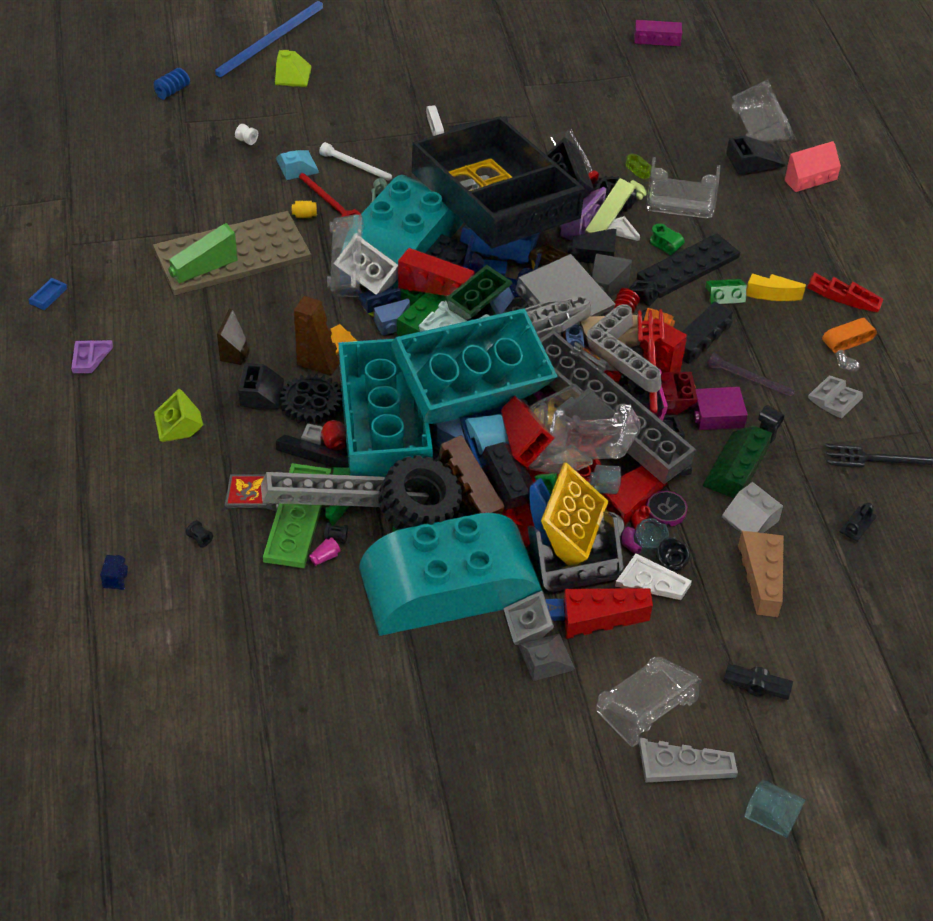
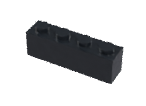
M714 302L682 332L687 335L682 361L689 364L693 359H697L704 349H708L711 343L718 339L725 329L728 330L733 322L731 320L733 312Z

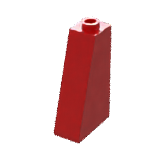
M514 395L501 409L512 456L528 468L555 438L531 409Z
M641 466L600 487L599 493L608 500L606 510L619 515L625 526L631 520L634 512L641 508V506L646 505L652 494L659 492L667 483L663 484L645 467Z

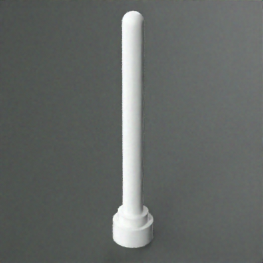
M324 142L320 147L319 153L322 156H333L383 179H392L391 174L334 150L331 144Z

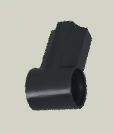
M766 405L760 412L758 420L761 421V429L772 433L770 443H772L776 438L777 430L782 424L785 415Z

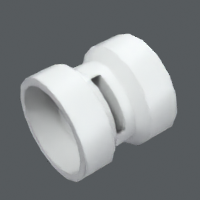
M240 124L235 131V138L253 145L258 138V130L249 128L245 124Z

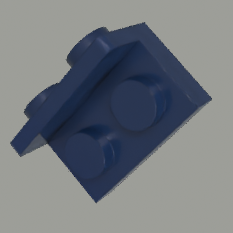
M392 285L377 295L372 291L359 294V301L368 314L374 312L375 307L401 301L400 288L395 289Z

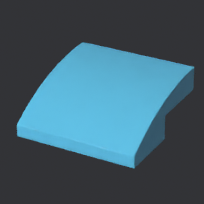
M501 414L465 420L470 439L475 438L479 455H482L487 446L502 442L509 444Z

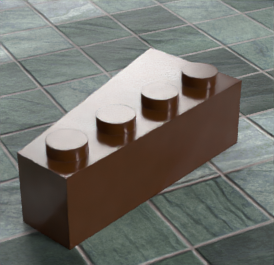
M303 296L294 309L297 365L332 376L339 365V356L336 354V344L331 339V329L326 324L328 320L322 301Z
M460 435L442 443L438 461L442 462V466L445 468L448 467L452 471L451 474L455 475L458 479L457 485L460 484L462 490V504L471 515L480 513L502 515L504 504L496 494L463 436Z

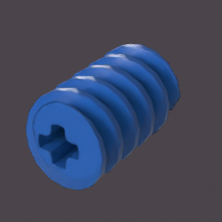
M176 68L154 81V90L157 96L163 100L171 96V94H175L176 91L185 88V86H189L190 78L183 69Z

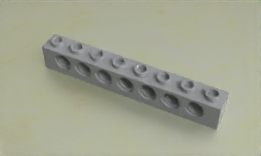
M266 472L261 483L262 503L380 507L381 503L378 501V495L385 477ZM405 488L407 494L420 504L424 505L429 497V494L421 489Z

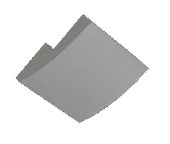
M829 375L808 395V398L830 414L843 418L863 398V392L846 387V380Z

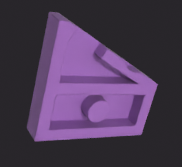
M112 340L75 341L71 367L72 373H92L113 348Z

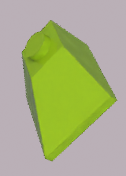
M279 50L276 62L275 85L307 87L311 65L295 51Z
M180 389L154 412L159 439L162 442L191 437L203 426L199 409Z

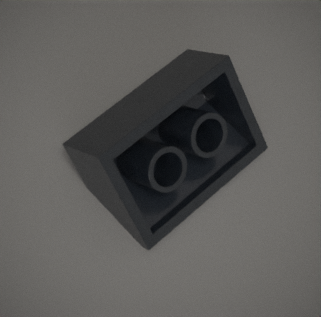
M502 442L485 447L479 460L496 494L502 500L504 510L530 504V486L534 482L526 467L512 456L510 445Z

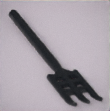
M825 444L828 448L840 450V453L826 451L827 455L841 459V461L826 460V462L835 466L864 467L866 460L933 465V457L867 454L862 451V446Z

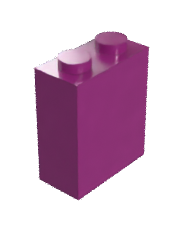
M740 387L696 389L698 401L690 407L694 409L693 418L694 422L698 424L699 430L745 428L748 414Z

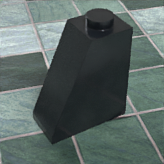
M617 229L573 236V243H569L568 253L577 257L576 260L578 262L595 263L596 254L614 257Z

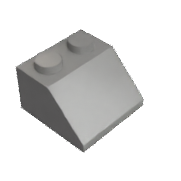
M752 482L739 491L722 514V518L740 533L742 530L764 533L779 522L783 505Z

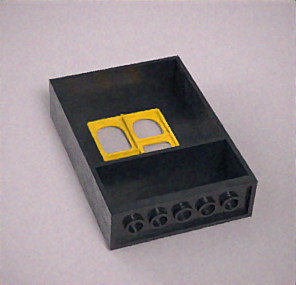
M501 116L413 142L411 172L431 191L439 193L442 197V202L491 249L581 219L585 188ZM484 167L491 168L499 176L483 180L476 174V171ZM458 175L469 176L480 188L468 191L454 177Z

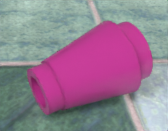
M333 538L325 539L309 555V559L317 566L337 557L341 549Z

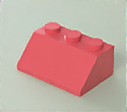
M832 141L791 153L784 181L795 192L837 180L841 165L835 143Z

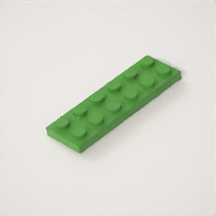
M292 463L289 473L331 475V469ZM279 503L264 551L263 562L305 568L322 505Z

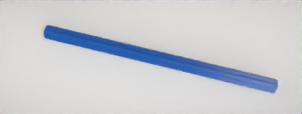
M316 1L216 68L215 75L218 77L224 76L323 9V3Z

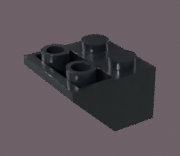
M245 363L239 386L240 407L279 410L280 392L283 391L284 378L264 364Z

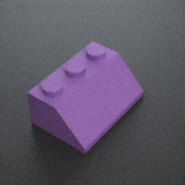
M605 187L591 192L583 199L581 219L559 226L561 228V237L573 241V236L586 234V228L605 201Z

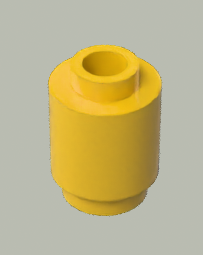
M295 201V204H292V215H295L296 218H312V216H317V204L312 201Z

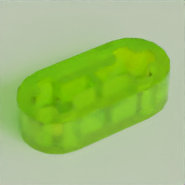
M629 154L627 156L626 166L635 175L642 179H647L651 176L652 166L638 154Z

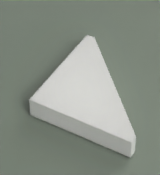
M625 216L614 219L608 228L617 229L616 236L636 241L640 240V235Z

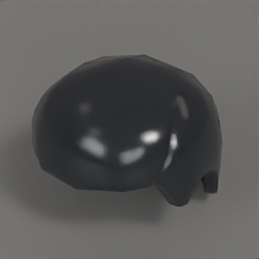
M672 537L664 539L658 545L657 556L663 567L671 571H678L688 564L690 554L685 543L683 544L677 538Z

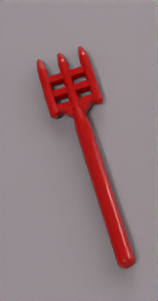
M301 173L299 178L341 213L342 216L338 217L337 220L346 228L351 229L361 213L356 209L352 211L345 210L343 206L307 175Z
M662 309L659 310V320H653L652 310H649L648 320L642 321V314L639 310L637 316L638 341L648 343V361L656 366L655 343L658 340H664ZM649 392L650 411L656 414L658 412L657 392Z

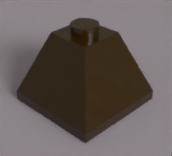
M229 308L217 333L220 361L242 365L244 359L248 358L249 347H247L246 337L234 310Z

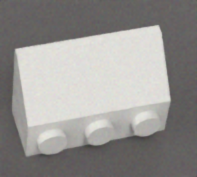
M357 234L335 262V265L376 295L391 287L398 279V265Z

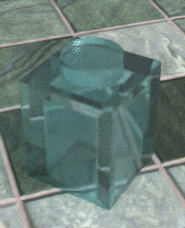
M596 465L594 472L590 473V485H593L599 493L617 494L621 486V467Z

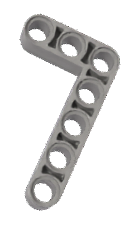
M625 304L619 305L588 330L589 349L646 391L657 392L662 385L660 370L618 340L621 335L633 326L631 307Z

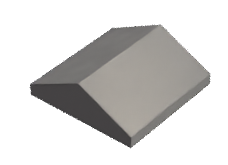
M542 591L503 608L515 645L543 638L554 628Z

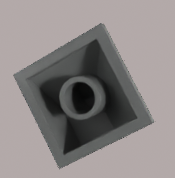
M596 254L592 278L603 291H606L609 297L619 293L621 288H628L632 260Z
M560 633L519 644V649L533 681L574 671L575 669Z

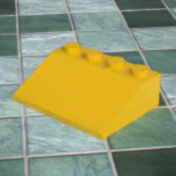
M564 463L541 522L555 554L570 566L588 559L608 500L568 463Z

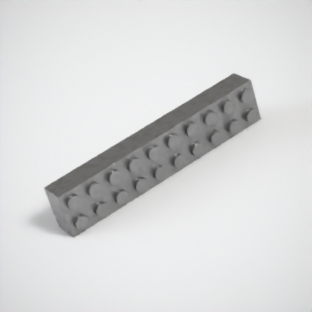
M554 330L540 338L558 376L548 385L565 400H568L571 396L576 399L588 388L595 392L616 414L598 426V428L657 479L665 484L691 464L696 449L607 374L595 370L594 368L597 366L583 354L575 357L569 353L574 347Z

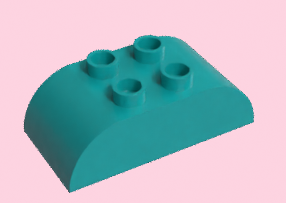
M398 175L354 222L346 238L342 253L357 234L398 265V260L408 248L426 253L441 234L452 237L464 222L442 202V197L439 193L431 191L419 180L405 175ZM398 279L393 284L395 289L398 288Z
M525 308L399 336L391 344L392 352L424 421L429 424L442 423L505 406L514 395L519 399H523L544 388L558 377Z
M480 513L435 522L432 525L423 524L394 531L372 544L364 553L359 565L379 636L504 610L503 608L542 591L516 523L512 519L496 513Z

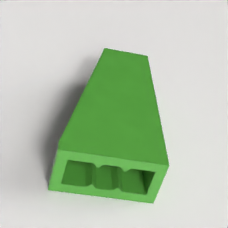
M225 223L170 258L168 270L171 277H175L179 283L238 261L234 231Z

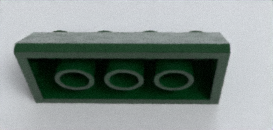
M756 426L732 432L703 486L734 499L739 491L751 482L769 448L772 433Z

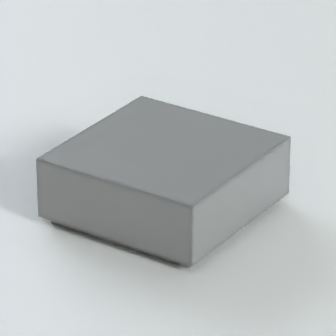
M307 423L301 440L321 445L323 441L321 430L323 427Z

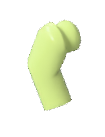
M632 180L631 184L635 185L636 198L642 200L647 194L645 187Z

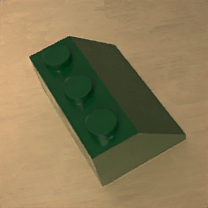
M486 265L446 297L448 308L467 320L512 285V281Z

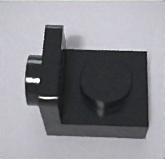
M636 280L629 287L639 298L644 297L647 306H651L658 298V291L654 281Z

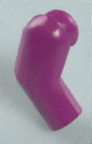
M626 527L621 533V543L634 555L639 554L642 547L634 542L636 531L632 527Z

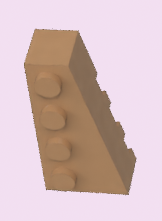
M742 530L738 547L742 554L743 566L746 568V577L748 583H750L756 614L778 617L783 602L784 536Z

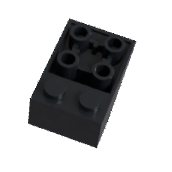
M745 135L729 138L726 154L738 174L785 167V163L772 144Z

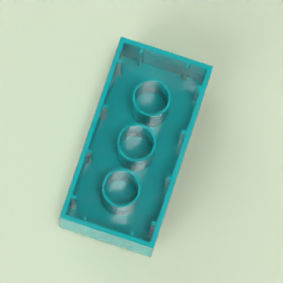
M394 339L338 342L340 382L350 476L386 477L394 463L405 457L422 456V458H432L433 449L429 423L424 421L392 352L391 344Z

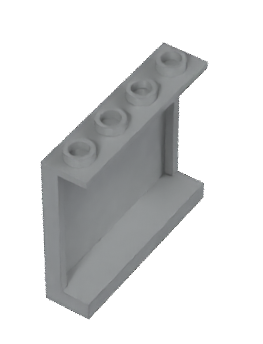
M571 254L519 277L516 286L517 293L522 296L529 307L546 301L567 299L580 294L586 295L590 299L591 313L589 317L601 314L606 316L615 307V303Z

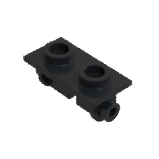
M864 503L862 507L859 506L842 527L840 533L858 542L877 517V515L873 514L874 506L871 503Z

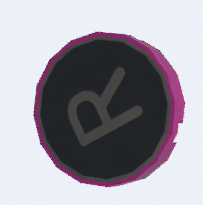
M659 491L652 494L648 499L647 506L651 510L649 518L653 522L662 526L665 524L675 526L685 519L687 512L686 501L675 492Z

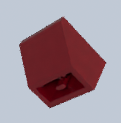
M692 372L661 373L662 389L668 405L665 415H678L697 403L698 398Z

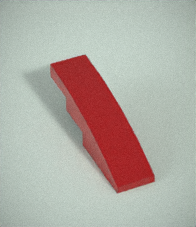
M815 272L807 285L808 289L826 298L873 312L880 310L884 300L853 281L850 285L835 277L829 281Z

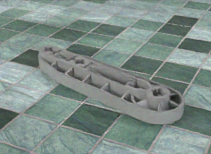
M580 294L567 299L546 301L525 308L540 339L553 330L556 333H560L575 323L589 318L591 302L588 296Z

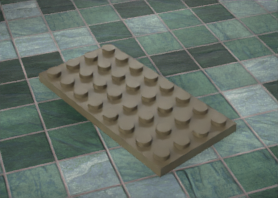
M288 211L229 225L235 233L238 261L179 283L175 277H171L168 270L170 267L169 259L215 229L153 244V250L174 295L312 260L311 253Z

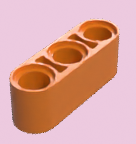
M860 318L828 330L823 335L822 340L834 353H839L871 341L876 336L877 331L865 318Z

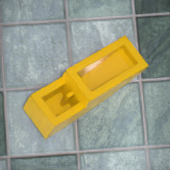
M752 274L748 281L746 296L770 301L802 300L806 284L771 274L770 279Z

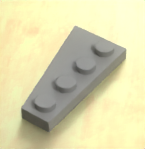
M639 738L645 782L737 777L738 771L734 753L707 748L698 750L691 748L689 745L679 747L668 745L669 742L659 741V743L648 742V739Z

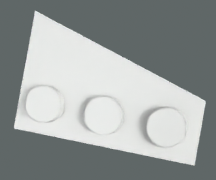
M635 554L616 580L615 586L621 588H650L651 594L681 600L691 586L692 581Z

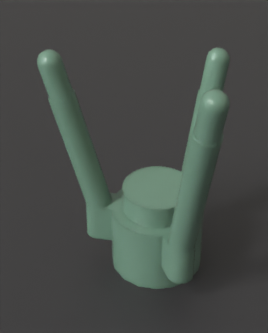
M382 177L376 179L373 183L374 188L371 190L372 202L375 200L376 194L379 195L387 186L386 180Z

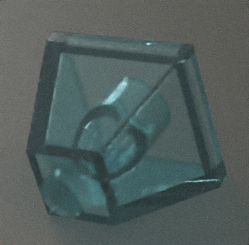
M762 779L748 803L744 817L788 838L806 799Z

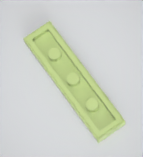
M620 178L586 228L585 233L608 230L635 189V185Z

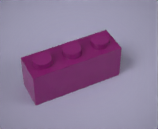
M636 20L634 44L681 45V22Z

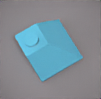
M308 150L289 151L276 157L286 180L299 178L301 173L307 176L319 173Z

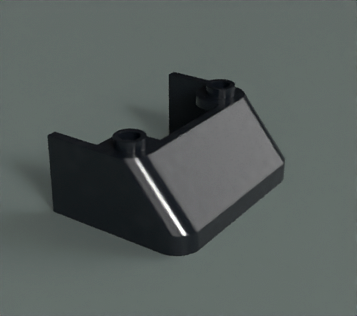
M603 511L606 532L597 533L592 551H590L587 560L570 566L559 557L553 558L551 548L542 544L540 531L532 525L527 526L531 556L542 586L550 592L618 579L624 571L617 516L608 511Z

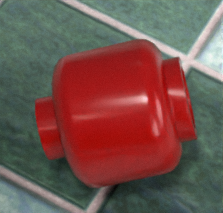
M335 420L324 424L321 430V437L326 447L335 450L345 448L347 444L345 425Z

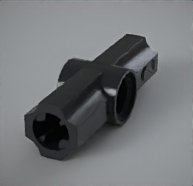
M730 663L727 665L723 680L725 683L746 688L747 692L754 696L768 694L789 700L793 685L792 680L770 675L769 671L763 667L748 669Z

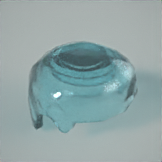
M655 518L642 520L637 525L635 537L640 546L652 550L657 549L659 543L669 537V532L666 524L658 522Z

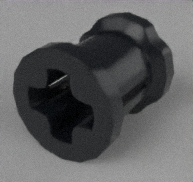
M197 520L190 523L186 529V535L191 538L193 537L200 547H206L213 539L212 532L205 530L202 527V523Z
M327 522L324 540L333 538L345 544L348 536V525L342 527L331 525V523Z

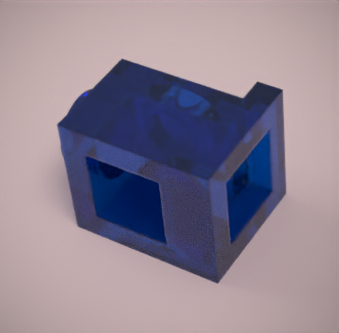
M106 555L100 574L103 588L124 590L123 578L127 577L128 566L125 565V558L123 556Z

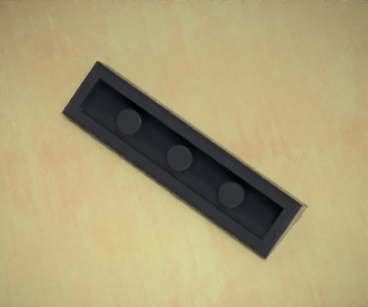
M285 434L276 441V450L334 468H349L348 453L329 449L325 446Z

